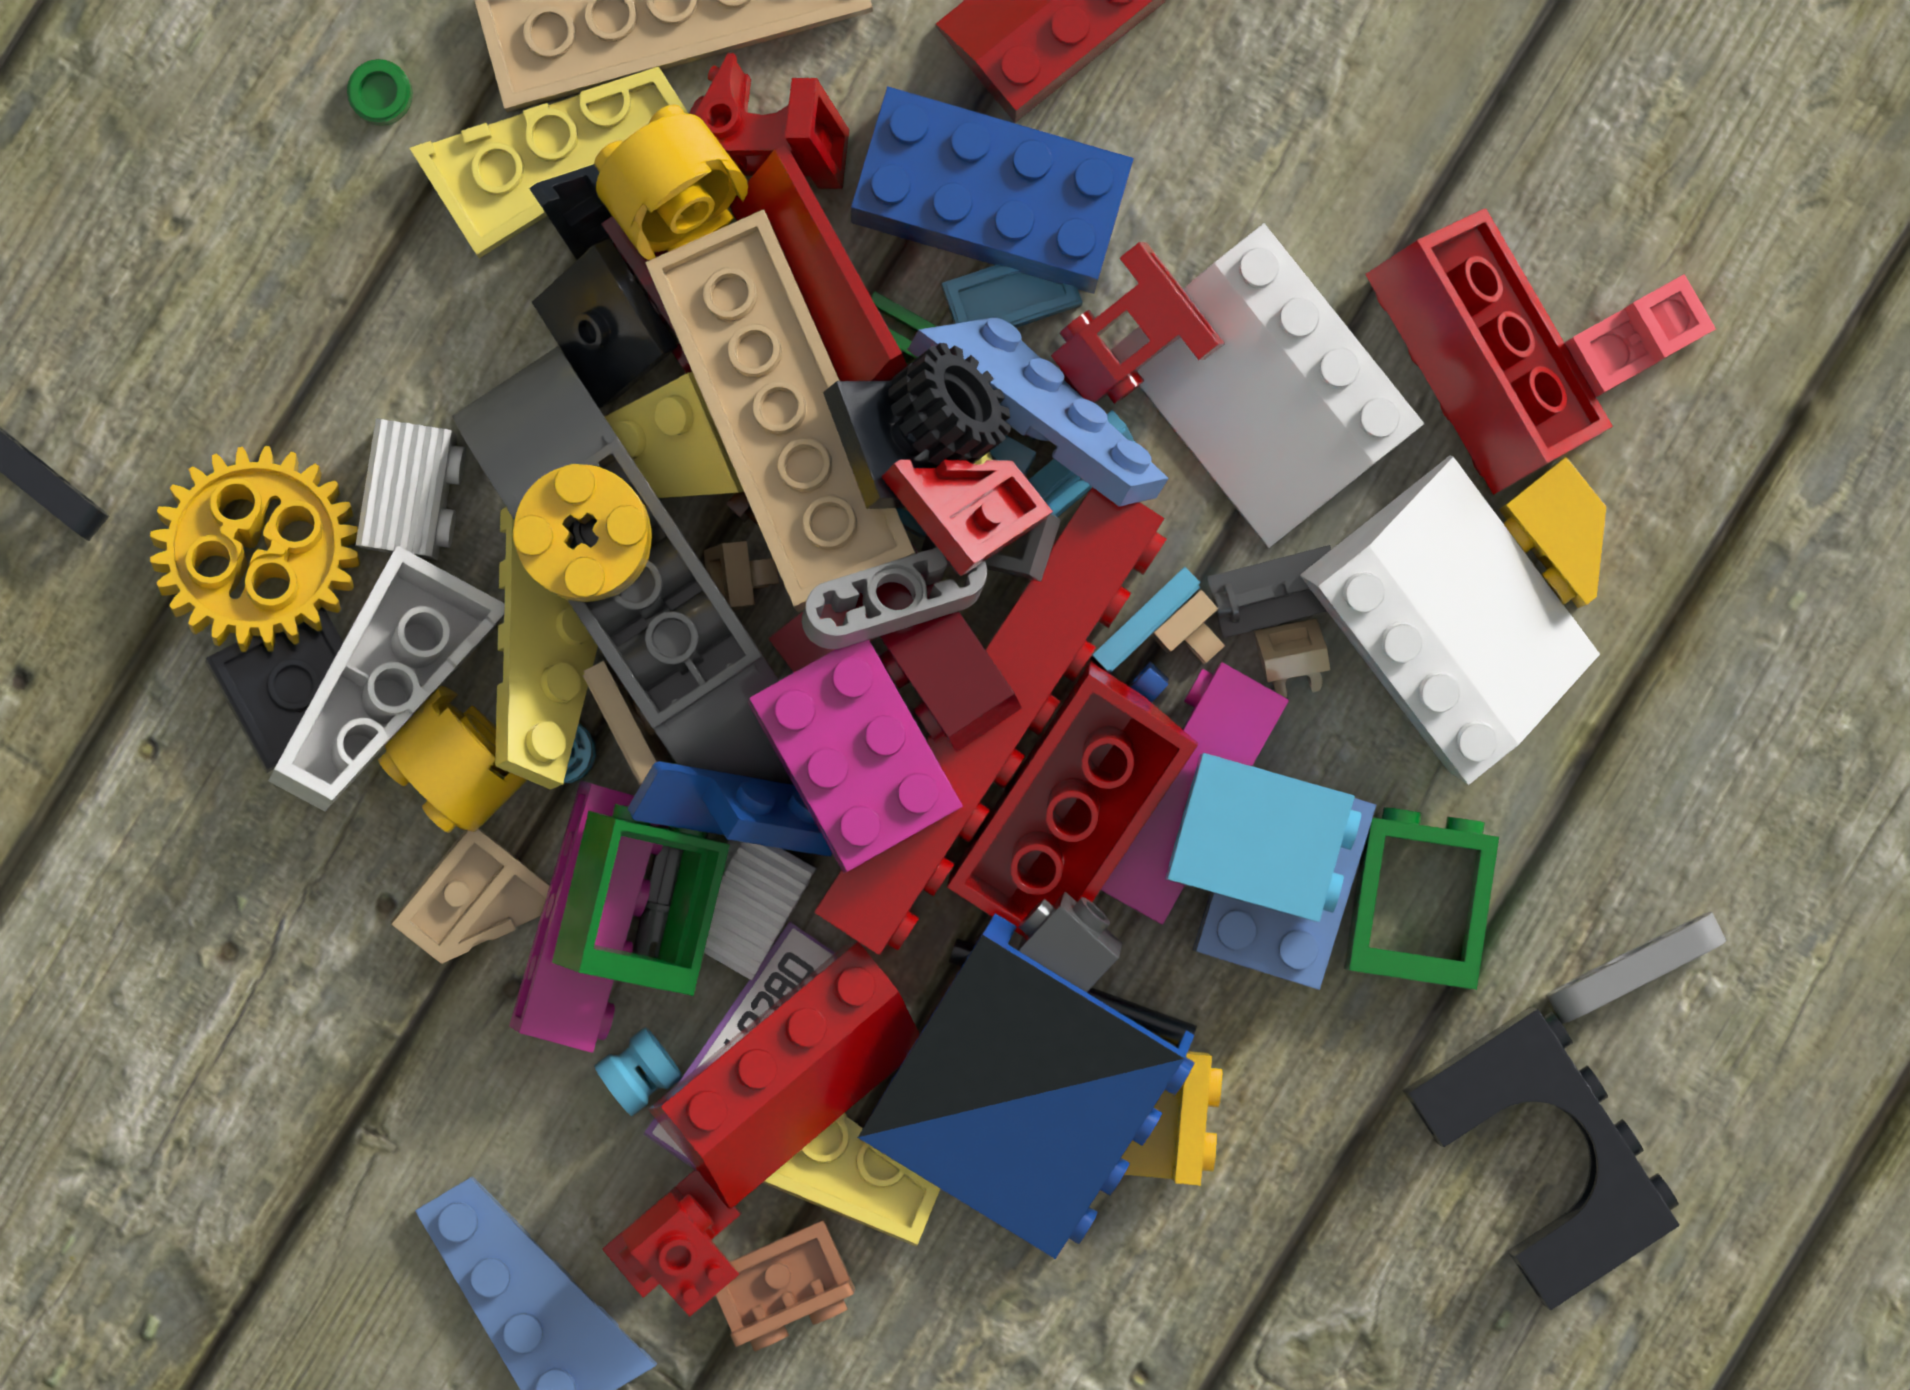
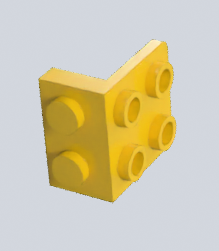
M1187 1052L1186 1057L1195 1062L1188 1077L1175 1096L1166 1090L1160 1096L1154 1108L1162 1112V1115L1143 1146L1132 1140L1121 1157L1130 1162L1124 1175L1172 1179L1176 1184L1201 1186L1202 1171H1214L1217 1133L1206 1132L1208 1107H1219L1222 1069L1211 1068L1212 1056L1209 1053Z

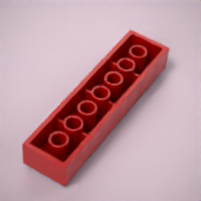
M1092 487L1054 544L1042 581H1030L986 648V652L1014 691L1022 708L959 751L955 750L946 735L934 742L931 736L926 740L963 807L846 873H843L841 870L814 911L815 914L878 955L883 952L887 944L897 951L900 949L919 920L918 916L909 911L918 896L924 890L934 897L955 865L945 858L950 847L958 836L969 843L989 813L990 809L980 803L993 782L1001 788H1005L1026 756L1015 749L1028 729L1039 736L1061 702L1051 695L1052 691L1062 676L1074 682L1096 649V646L1086 641L1095 625L1099 622L1109 629L1131 595L1130 591L1122 587L1129 573L1134 569L1144 575L1164 545L1167 538L1157 531L1165 518L1140 502L1118 506Z

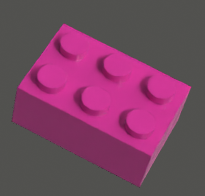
M869 640L835 649L749 698L748 704L843 873L852 870L963 807Z

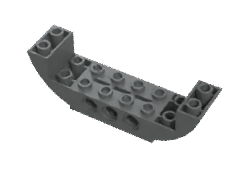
M559 346L454 414L452 417L460 433L514 520L519 504L528 489L542 476L566 465L583 464L601 467L622 478L634 490L645 505L652 533L650 556L643 572L631 586L618 595L598 601L581 602L568 600V602L678 765L794 785L748 704L750 697L780 680L633 461ZM591 518L586 524H582L577 520L572 523L569 531L574 536L573 542L570 544L571 549L574 550L581 543L588 545L590 548L597 543L599 538L592 530L597 522L596 519Z

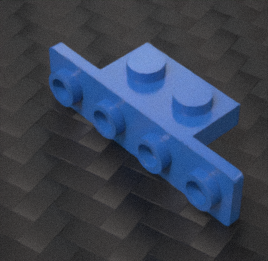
M658 761L652 765L628 806L629 813L636 821L724 835L727 840L830 857L833 854L798 791L791 784Z

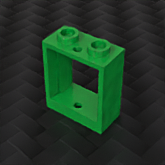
M615 804L612 816L588 811L552 963L578 973L694 996L730 844L707 838L708 832L672 826L664 828L651 825L648 822L636 821L629 813L628 806ZM621 836L684 850L658 958L595 945Z
M1384 807L1382 819L1372 818L1360 857L1344 969L1477 990L1499 837L1483 834L1485 822L1447 817L1445 828L1420 825L1421 812ZM1385 837L1477 850L1460 961L1369 947Z

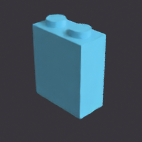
M1202 753L1199 755L1165 879L1314 922H1320L1323 910L1334 912L1340 896L1344 875L1334 873L1340 847L1351 850L1359 828L1361 812L1351 810L1355 796Z

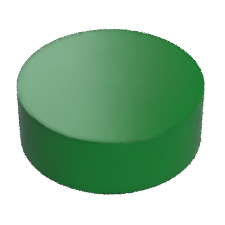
M375 59L364 62L351 74L347 84V97L350 106L362 120L372 125L385 126L393 124L405 116L412 103L413 90L410 80L398 65L388 60Z

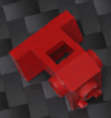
M727 53L720 68L717 66L710 68L708 80L712 83L705 96H700L694 102L689 114L696 115L704 121L744 176H753L773 150L786 143L803 175L810 176L818 189H843L850 130L817 78H792L789 104L776 113L761 115L748 113L751 78L743 72L737 63V57L734 53Z
M1138 242L1119 258L1139 284L1099 316L1095 317L1090 310H1087L1069 323L1059 333L1066 343L1051 355L1063 372L1064 380L1084 399L1094 403L1108 396L1116 404L1133 392L1145 381L1138 373V370L1179 338H1182L1198 360L1207 359L1225 344L1146 242ZM1129 312L1150 341L1123 363H1120L1100 336Z
M693 1170L606 1244L602 1250L642 1298L660 1284L690 1317L740 1275L713 1243L712 1239L738 1218L742 1212L736 1205L732 1209H728L701 1174Z

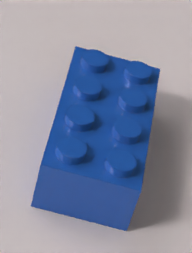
M887 86L851 205V223L989 264L1007 266L1019 270L1018 272L1061 285L1065 283L1078 288V290L1094 294L1134 158Z

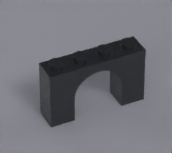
M1529 1007L1402 1091L1436 1143L1442 1147H1446L1499 1111L1524 1102L1552 1104L1569 1115L1579 1127L1586 1141L1589 1154L1588 1177L1580 1197L1563 1215L1508 1250L1541 1303L1549 1310H1552L1679 1227L1680 1224L1671 1212V1210L1679 1206V1203L1659 1173L1650 1178L1647 1176L1636 1159V1156L1644 1150L1627 1123L1621 1119L1613 1124L1600 1103L1608 1098V1094L1596 1075L1587 1065L1578 1070L1565 1051L1567 1047L1573 1044V1041L1556 1015L1551 1011L1543 1017L1538 1008Z

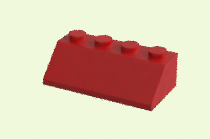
M964 0L939 20L935 26L1013 122L1016 123L1167 0Z
M785 143L774 149L747 182L748 191L744 202L737 195L730 205L731 211L736 221H739L764 209L839 380L891 381L893 376L907 366L903 354Z
M1486 208L1416 240L1365 274L1376 292L1380 306L1393 321L1408 347L1412 361L1422 371L1440 402L1444 416L1454 426L1472 457L1476 471L1484 478L1493 495L1613 427Z
M1090 662L951 870L947 888L993 917L996 913L1017 926L1015 932L1021 936H1024L1025 933L1018 928L1020 923L1042 899H1046L1053 905L1066 892L1076 902L1081 897L1093 902L1197 748L1198 742L1146 697Z
M854 942L842 946L828 960L648 1108V1110L693 1163L697 1171L727 1208L732 1209L901 1066L920 1033L899 991L859 942Z

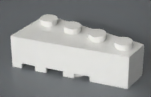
M397 545L268 781L315 807L326 811L385 748L388 741L430 695L446 682L502 621L505 603Z

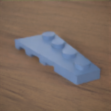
M997 317L918 330L907 349L909 352L919 357L933 345L937 346L939 343H947L949 349L954 345L963 349L964 359L972 355L979 361L977 370L981 374L988 370L994 378L989 383L993 390L1001 389L1005 397L999 403L1009 408L1011 418L1005 422L1023 436L1027 434L1035 439L1051 441L1056 445L1052 454L1054 459L1116 505L1124 506L1158 497L1169 478L1151 462L1152 459L1148 451L1138 443L1127 440L1107 421V414L1100 406L1079 395L1064 380L1063 372L1056 365L1040 358L1021 340L1020 332L1012 324Z
M473 1176L415 1210L520 1390H616L657 1365L652 1357L642 1347L640 1348L618 1326L619 1324L573 1281V1277L530 1237V1234Z

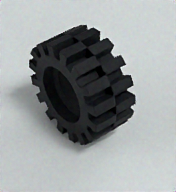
M939 343L937 346L933 345L893 376L890 381L893 386L889 388V398L897 402L891 406L894 416L903 417L904 422L899 426L903 434L906 436L912 433L916 438L912 446L919 453L927 449L929 451V461L936 466L943 460H966L974 464L1006 439L1005 436L1010 433L1011 425L1005 421L1011 418L1009 408L999 404L1005 397L1001 389L993 390L989 383L994 378L988 370L981 374L977 370L979 364L977 359L972 355L964 359L963 349L955 345L949 349L947 343Z

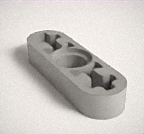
M938 547L821 583L810 592L802 614L803 630L806 636L816 645L826 649H840L964 610L972 606L981 594L987 577L986 563L984 561L967 572L968 577L963 588H958L954 580L939 582L944 575L946 567L952 565ZM952 566L953 571H954L956 574H958V572H957V571L954 569V567ZM884 583H900L910 591L913 603L902 610L889 609L879 601L876 589ZM936 583L932 588L930 599H927L926 586ZM859 593H862L863 606L853 609L856 607ZM831 604L835 612L850 610L846 613L842 626H836L832 618L820 619L824 605Z
M1708 912L1549 992L1547 997L1559 1021L1564 1024L1712 951L1727 940L1713 912Z

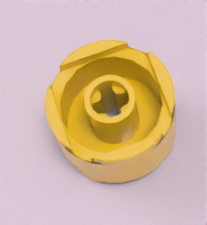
M674 104L658 110L651 117L647 125L634 132L624 141H614L601 149L594 161L595 167L600 172L596 182L598 197L641 256L648 260L656 258L654 252L665 250L670 252L728 226L734 218L728 211L729 206L736 195L744 202L748 191V183L745 176L704 121L696 115L685 113L679 105Z
M570 464L555 469L542 476L528 489L517 509L514 520L513 540L521 563L534 580L550 592L564 599L589 602L618 595L637 580L650 556L652 533L645 505L622 478L601 467ZM591 518L596 519L597 522L592 530L599 538L597 543L591 548L581 543L574 550L571 549L570 544L573 542L574 536L569 531L572 523L577 520L582 524H586Z
M439 686L385 745L386 752L378 761L385 772L397 783L406 786L410 782L427 800L422 805V808L426 815L442 830L450 833L457 826L462 830L476 832L527 779L495 766L496 726L473 705L464 713L450 704L458 694L447 687Z

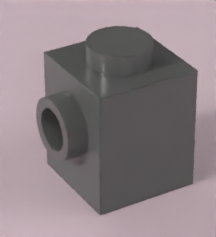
M1066 892L1053 905L1046 899H1042L1018 927L1025 933L1019 944L1018 951L1085 992H1088L1119 959L1123 943L1107 929L1110 921L1095 904L1084 897H1081L1076 902Z

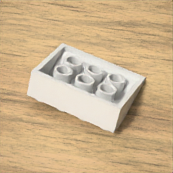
M1265 223L1183 288L1225 344L1207 359L1198 360L1182 338H1179L1138 370V373L1145 380L1139 386L1268 549L1424 425V422ZM1138 326L1113 347L1111 352L1120 363H1123L1150 340Z
M1451 455L1300 574L1301 578L1445 768L1468 785L1517 747L1600 655L1479 490Z

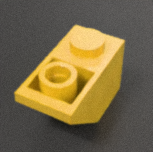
M1565 457L1501 507L1499 511L1507 519L1503 523L1525 554L1531 550L1547 569L1541 575L1562 604L1565 605L1572 600L1577 608H1581L1597 597L1606 505L1568 458Z

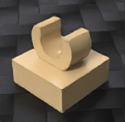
M747 541L722 543L704 550L706 570L733 611L755 605L753 589L767 588L769 585L779 584L778 571L774 559L749 561Z
M1202 590L1151 634V637L1167 654L1183 641L1203 664L1207 663L1225 646L1210 628L1203 623L1218 610V607Z
M1317 619L1254 631L1257 652L1267 682H1272L1276 693L1286 698L1287 679L1307 675L1312 692L1321 690L1323 680L1320 672L1329 671L1330 663L1328 649Z

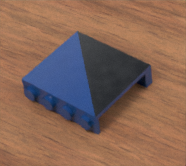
M995 913L857 1138L1056 1259L1068 1239L1080 1244L1098 1214L1097 1211L1090 1208V1205L1101 1190L1110 1196L1121 1181L1130 1162L1121 1157L1133 1140L1143 1146L1162 1115V1112L1155 1109L1154 1106L1164 1090L1175 1096L1185 1082L1195 1063L1186 1057L1194 1035L1186 1030L1175 1047L1008 945L1017 926Z

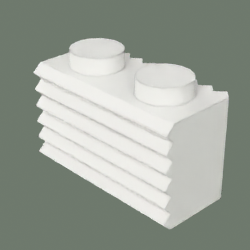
M384 419L375 420L356 546L362 549L393 553L398 545L420 558L438 560L440 546L450 548L455 529L456 511L446 509L449 485H460L466 457V448L456 446L457 434L448 429Z
M729 840L727 844H730L704 953L748 979L753 980L817 868L781 848Z

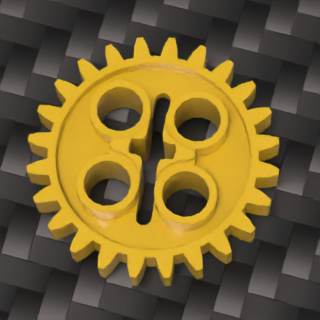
M270 446L264 447L258 462H250L245 449L238 447L236 464L228 467L217 453L213 454V473L206 476L202 471L192 466L189 468L194 484L191 490L174 484L170 487L178 507L159 506L157 509L160 521L169 527V529L154 530L150 533L153 545L166 550L150 557L154 571L168 573L156 582L162 596L177 594L169 605L175 617L193 611L188 624L191 632L195 635L211 624L212 639L216 646L220 647L226 641L229 634L234 633L236 634L241 652H246L251 644L252 637L261 636L269 652L274 650L276 633L283 631L294 645L298 644L299 632L297 625L305 622L319 632L323 628L317 611L321 607L335 613H339L341 610L339 600L333 593V590L352 591L354 588L352 577L341 570L360 566L358 552L346 547L356 543L358 528L353 525H342L354 516L350 502L333 504L340 495L338 483L334 480L318 487L322 476L319 465L314 463L301 474L298 473V458L296 453L292 451L285 457L281 465L274 463ZM244 499L254 504L251 513L243 519L232 520L222 515L226 505L233 500ZM273 499L280 500L281 504L274 510L263 530L266 519L265 513L269 503ZM305 521L314 526L310 536L302 541L292 542L281 537L284 528L292 522ZM263 530L268 550L257 549L253 553L247 570L248 561L243 547L255 548ZM222 556L230 560L225 572L219 576L205 577L197 573L199 565L208 557ZM247 570L245 587L241 596L238 599L231 598V592L236 589ZM269 578H283L290 583L285 594L279 598L265 599L257 595V589L261 583Z

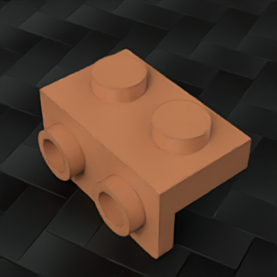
M823 1219L729 1261L740 1275L718 1292L716 1297L732 1331L730 1336L735 1347L750 1341L753 1350L757 1351L788 1337L789 1334L785 1325L809 1315L812 1324L815 1325L846 1311L848 1308L844 1299L854 1294L855 1287L828 1226Z

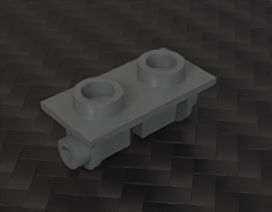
M1327 545L1208 576L1207 580L1213 603L1218 607L1216 614L1222 637L1227 638L1327 612L1301 578L1300 574L1331 550V546Z

